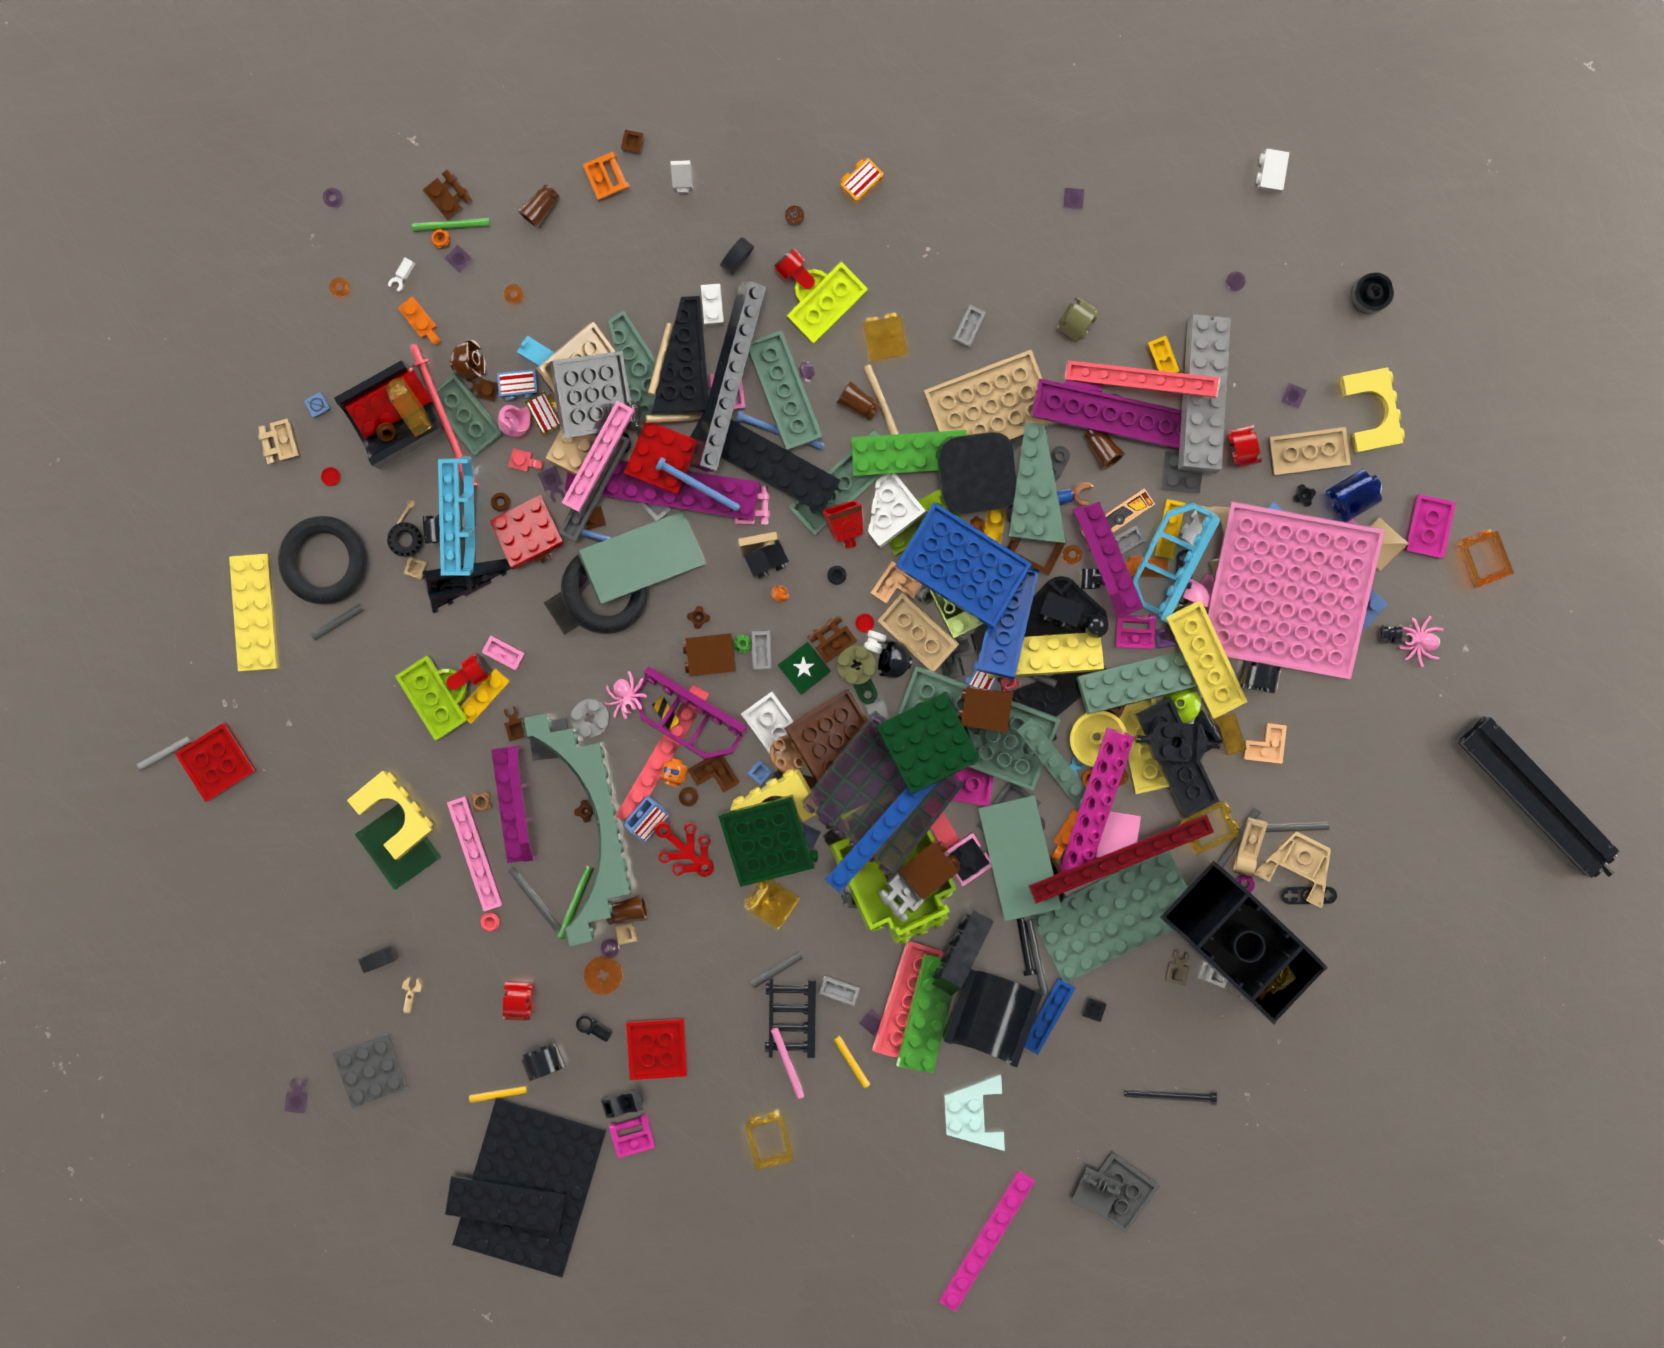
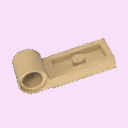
M1248 817L1235 859L1234 873L1253 877L1267 822Z

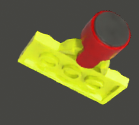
M791 248L775 263L774 269L785 280L790 276L796 280L794 290L799 303L786 316L814 343L868 289L842 262L828 275L817 269L806 270L802 266L805 259L795 248Z

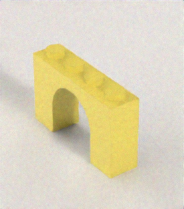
M1388 367L1340 378L1343 397L1370 393L1377 396L1385 408L1384 419L1377 428L1351 434L1354 453L1402 444L1403 439H1405L1404 429L1400 428L1399 423L1401 413L1396 408L1395 403L1397 401V393L1392 388L1394 378L1392 372H1389Z
M793 769L788 770L780 779L773 778L766 783V786L752 789L749 795L745 797L741 795L735 798L730 810L758 804L771 796L785 797L793 795L799 816L803 822L817 815L801 802L811 789L799 769L795 771ZM813 792L804 801L815 811L820 806Z
M382 771L347 801L359 815H364L378 802L385 799H393L402 806L405 812L404 825L396 835L383 844L393 858L399 860L434 831L431 827L433 823L427 816L423 817L420 814L421 808L415 801L411 803L407 798L409 796L408 792L403 787H398L395 783L397 781L395 776L391 772Z

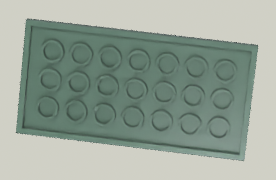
M916 665L898 715L945 692L958 716L959 709L964 707V701L961 700L962 690L966 689L968 684ZM1012 701L1007 733L963 726L980 758V762L970 766V768L1034 791L1043 768V763L1017 732V729L1032 718L1052 743L1061 718Z
M1167 851L1119 870L1067 896L1061 902L1062 909L1035 914L1030 917L1059 975L1064 982L1069 983L1172 931L1160 919V916L1188 887L1170 852Z

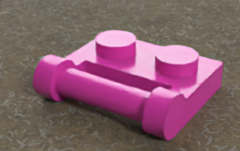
M1126 615L1116 619L1115 647L1154 649L1156 615ZM1123 622L1149 624V629L1123 628Z
M646 1114L619 1124H609L618 1158L656 1147ZM643 1125L644 1130L621 1137L618 1136L619 1131Z

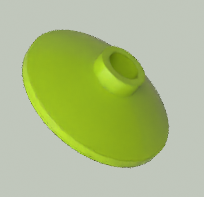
M1194 689L1168 694L1163 698L1164 700L1171 697L1183 723L1194 720L1200 712L1201 701ZM1183 700L1185 702L1184 706L1179 707L1177 705L1178 701Z

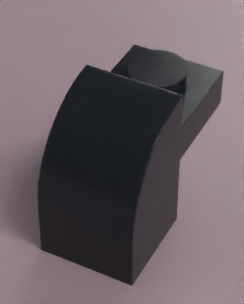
M636 1089L618 1093L601 1100L606 1118H616L629 1112H638L644 1109L642 1105L643 1099Z

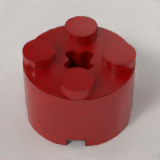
M1254 425L1231 430V434L1227 435L1229 445L1234 446L1235 453H1232L1233 463L1238 465L1239 468L1262 462V458H1257L1261 453L1256 432L1252 433L1251 431L1254 429Z
M505 981L504 990H506V993L503 996V1020H530L533 1009V1001H531L533 983Z

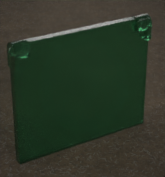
M399 803L355 834L394 891L442 858L428 837L424 838L399 860H395L383 844L402 829L405 822V812Z

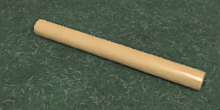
M671 323L666 325L648 390V394L651 396L656 394L674 326Z
M867 365L863 368L876 400L880 405L890 434H899L871 365Z

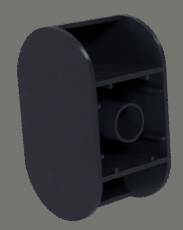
M1212 861L1160 916V919L1273 1025L1277 1023L1276 1021L1307 988L1328 969L1312 950L1215 861ZM1268 987L1264 999L1262 1001L1258 999L1255 1001V999Z

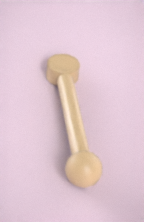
M410 500L407 502V508L397 524L401 523L409 510L415 506L414 501Z

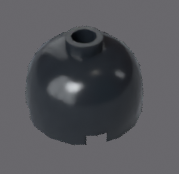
M888 639L884 643L888 644L886 649H883L879 656L878 670H882V673H879V675L887 678H898L907 669L911 668L912 658L905 644Z

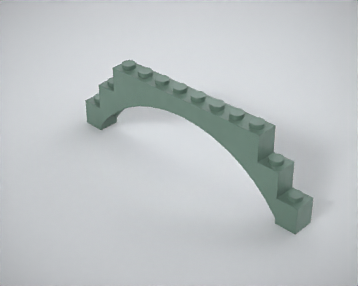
M547 714L526 717L521 720L525 739L531 738L555 753L578 778L592 805L599 840L596 874L588 897L578 915L568 927L563 928L567 947L592 942L591 938L594 937V932L588 922L611 918L610 914L613 913L612 905L607 899L628 895L629 890H631L630 880L626 879L625 874L627 863L626 860L622 859L621 854L624 852L623 844L618 839L620 828L618 822H615L614 819L616 808L614 803L611 804L610 800L612 789L610 784L607 785L606 780L608 769L607 766L603 765L602 758H605L603 747H600L599 743L576 747L578 736L576 732H573V728L550 733L552 723L551 719L547 718Z

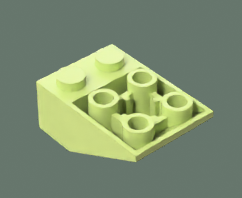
M930 590L952 638L984 624Z

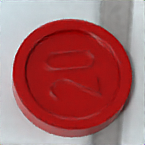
M327 467L321 473V480L327 486H335L340 481V472L334 467Z
M866 613L860 614L855 621L856 628L860 632H869L874 627L873 617Z

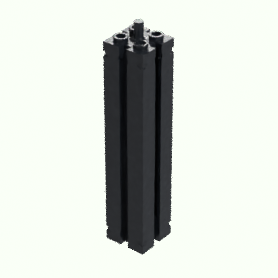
M1482 716L1455 744L1463 750L1471 761L1581 875L1592 878L1593 876L1597 877L1603 871L1610 877L1614 871L1606 862L1608 864L1612 863L1617 858L1616 854L1619 850L1611 844V841L1491 717Z

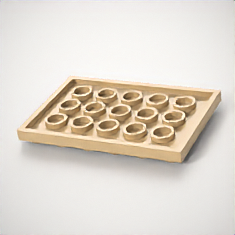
M1032 350L924 390L939 432L967 430V435L990 431L1001 433L1007 436L1009 440L1024 435L1025 422L1044 424L1045 427L1055 423L1031 417L1038 379H1042Z

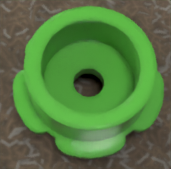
M738 635L736 640L733 641L734 649H737L738 653L748 652L752 647L750 637Z

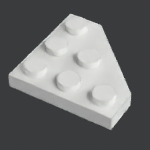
M884 474L876 480V491L868 533L880 548L927 514L896 474Z

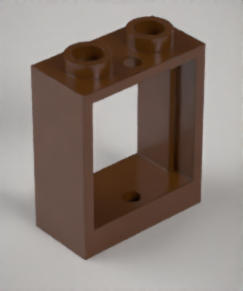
M1021 538L1011 539L1007 548L1015 553ZM1055 544L1044 567L1021 555L1019 556L1032 564L1031 568L1049 576L1065 544Z

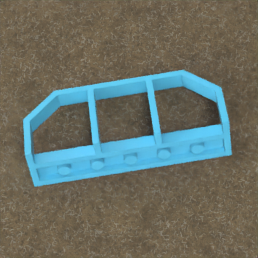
M461 456L459 459H438L441 575H471L475 559L474 473L471 456ZM459 463L462 464L464 476V494L460 497ZM459 502H464L465 528L460 532ZM460 537H465L464 566L461 570Z
M1193 502L1167 511L1132 578L1143 607L1159 614L1160 619L1167 622L1165 617L1173 613L1220 522L1216 513ZM1192 509L1209 516H1206L1202 523L1203 529L1201 533L1195 536L1193 540L1194 545L1163 531L1170 517ZM1160 536L1191 550L1187 552L1184 558L1185 564L1183 568H1179L1176 574L1148 562ZM1144 567L1176 581L1174 585L1169 587L1167 591L1168 597L1165 602L1160 604L1159 608L1143 600L1137 581Z

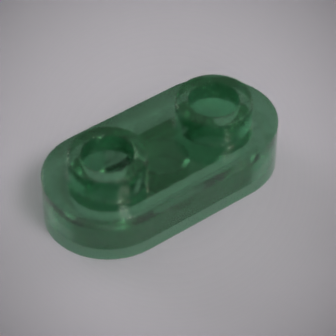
M871 678L865 683L853 684L862 703L872 704L876 701L878 693ZM866 691L871 692L872 696L870 698H865L864 693Z

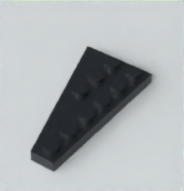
M700 296L680 298L651 414L705 411L708 386Z
M1094 672L1064 673L1049 676L1057 680L1055 688L1036 681L1013 690L1012 701L1057 717L1082 696L1077 677Z

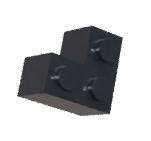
M780 541L774 542V545L759 548L744 555L754 578L758 577L760 580L769 576V571L773 569L780 571L787 567L786 563L789 560Z

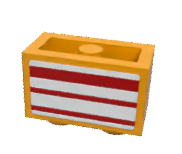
M869 158L865 161L863 159L855 165L856 170L852 174L848 172L841 179V189L856 204L884 178V173Z

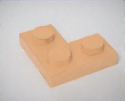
M893 561L871 591V594L886 604L897 588L911 598H914L917 590L922 586L921 583L895 568L896 563Z
M1267 723L1265 742L1245 740L1246 747L1244 748L1243 759L1282 764L1287 726Z

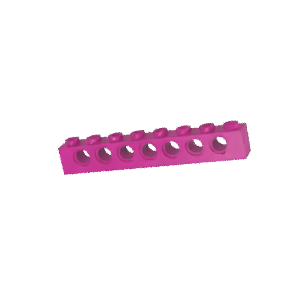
M1106 728L1060 866L1062 872L1095 858L1135 738L1121 730Z

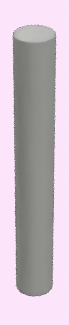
M187 736L138 763L137 767L142 771L190 744L191 740Z

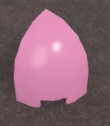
M1190 578L1182 597L1193 602L1200 600L1203 606L1209 608L1211 596L1207 587Z

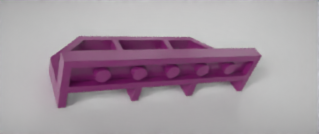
M1097 502L1085 508L1080 506L1073 509V515L1077 518L1088 542L1087 549L1089 552H1092L1100 571L1101 583H1105L1116 612V619L1143 609V604L1101 503Z
M648 666L644 671V681L635 694H640L647 682L654 686L656 684L660 685L665 693L670 696L674 694L677 698L659 725L644 716L643 708L639 710L641 721L705 760L733 754L747 732L746 726ZM636 697V699H637V700L639 701V703L641 704V699H640V697ZM680 702L687 706L691 704L696 707L694 710L703 716L706 714L688 743L663 728ZM710 718L711 721L719 726L721 724L727 726V730L733 735H738L730 749L705 754L693 747V744Z
M520 745L491 749L507 863L527 862L536 859V855L532 854L527 830V823L531 821V817L526 818L522 795V788L526 787V783L521 784L518 761Z

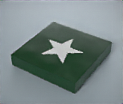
M808 641L778 664V667L801 695L831 672Z

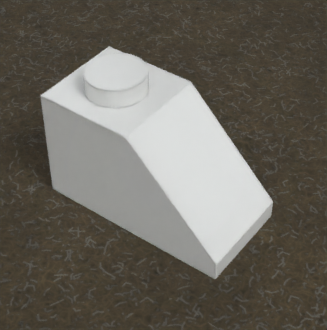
M690 160L671 161L673 190L677 191L678 194L689 193V190H693Z

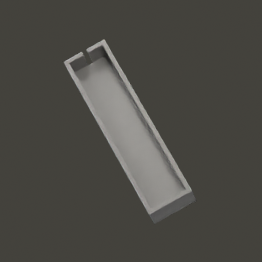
M1193 314L1188 319L1184 374L1220 378L1217 398L1183 394L1178 470L1216 474L1222 469L1231 318L1214 316L1210 319V316Z

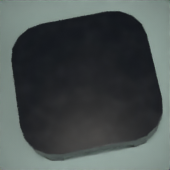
M988 431L986 433L945 438L938 450H936L935 458L938 459L941 496L939 498L948 510L954 513L966 514L1001 509L1013 502L1016 491V473L1013 447L1007 436L998 432Z
M1063 576L1054 577L1047 581L1033 596L1024 637L1086 633L1084 627L1080 625L1067 630L1060 627L1057 621L1053 620V623H1049L1041 619L1042 616L1038 613L1047 592L1085 605L1082 614L1086 616L1098 613L1105 616L1108 620L1107 612L1078 586L1074 580Z

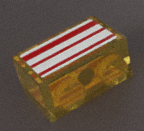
M543 391L525 401L543 437L561 429L558 412H556L553 406L556 402L552 394L547 395Z
M1229 713L1214 719L1215 724L1218 726L1217 730L1222 737L1221 742L1226 755L1247 750L1235 713Z

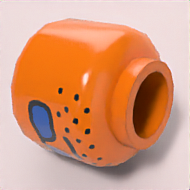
M672 758L671 761L664 762L660 778L664 780V784L678 787V785L684 783L688 768L682 765V760Z

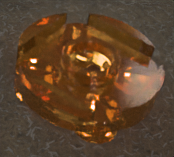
M608 956L593 958L584 971L585 984L593 993L606 995L615 991L623 977L620 964ZM600 970H603L604 973L608 972L609 976L606 977V980L598 978Z

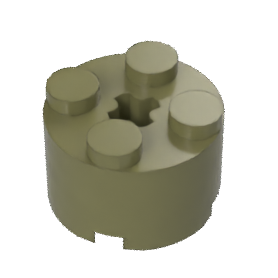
M1079 296L1074 298L1077 301L1074 305L1069 304L1059 320L1061 325L1056 327L1075 341L1086 337L1089 332L1088 326L1091 322L1094 323L1100 314L1097 312L1096 307Z
M862 646L846 648L840 654L837 661L839 675L850 684L865 683L873 676L876 668L873 654ZM853 660L861 661L860 670L857 671L855 668H851Z

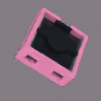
M973 832L947 850L951 856L954 855L960 862L959 866L961 868L955 876L962 886L992 867L990 857L986 852L981 851L979 848L981 844Z

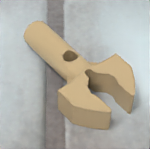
M411 977L407 978L402 984V989H405L407 992L403 1009L404 1013L409 1014L411 1012L414 994L422 991V983L419 978L416 979V986L412 990L409 985Z

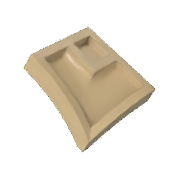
M1378 517L1369 527L1385 530L1376 569L1381 571L1409 543Z
M777 532L738 539L742 557L761 546L774 545V542L778 541Z

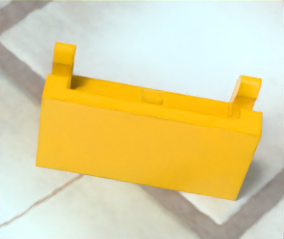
M1165 335L1148 342L1159 371L1181 372L1168 336Z

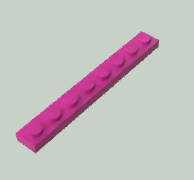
M1018 1170L939 1300L941 1304L954 1312L957 1311L1034 1185L1035 1180Z

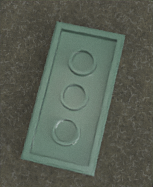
M453 373L436 388L453 432L474 457L503 434L498 428V424L456 373Z

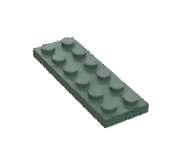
M782 330L753 340L749 355L786 451L821 439L823 436Z
M874 430V431H872L868 436H879V435H878L877 432ZM851 450L827 472L840 479L841 482L825 509L856 499L881 475L854 476ZM798 500L789 506L791 511L814 536L827 525L823 514Z
M1181 651L1077 677L1087 715L1196 687L1194 678Z

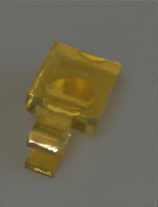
M1289 964L1265 989V992L1270 990L1274 994L1279 989L1283 990L1296 979Z

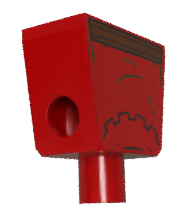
M854 499L824 509L822 514L833 538L838 542L844 541L845 548L856 546L854 537L863 534L862 505Z

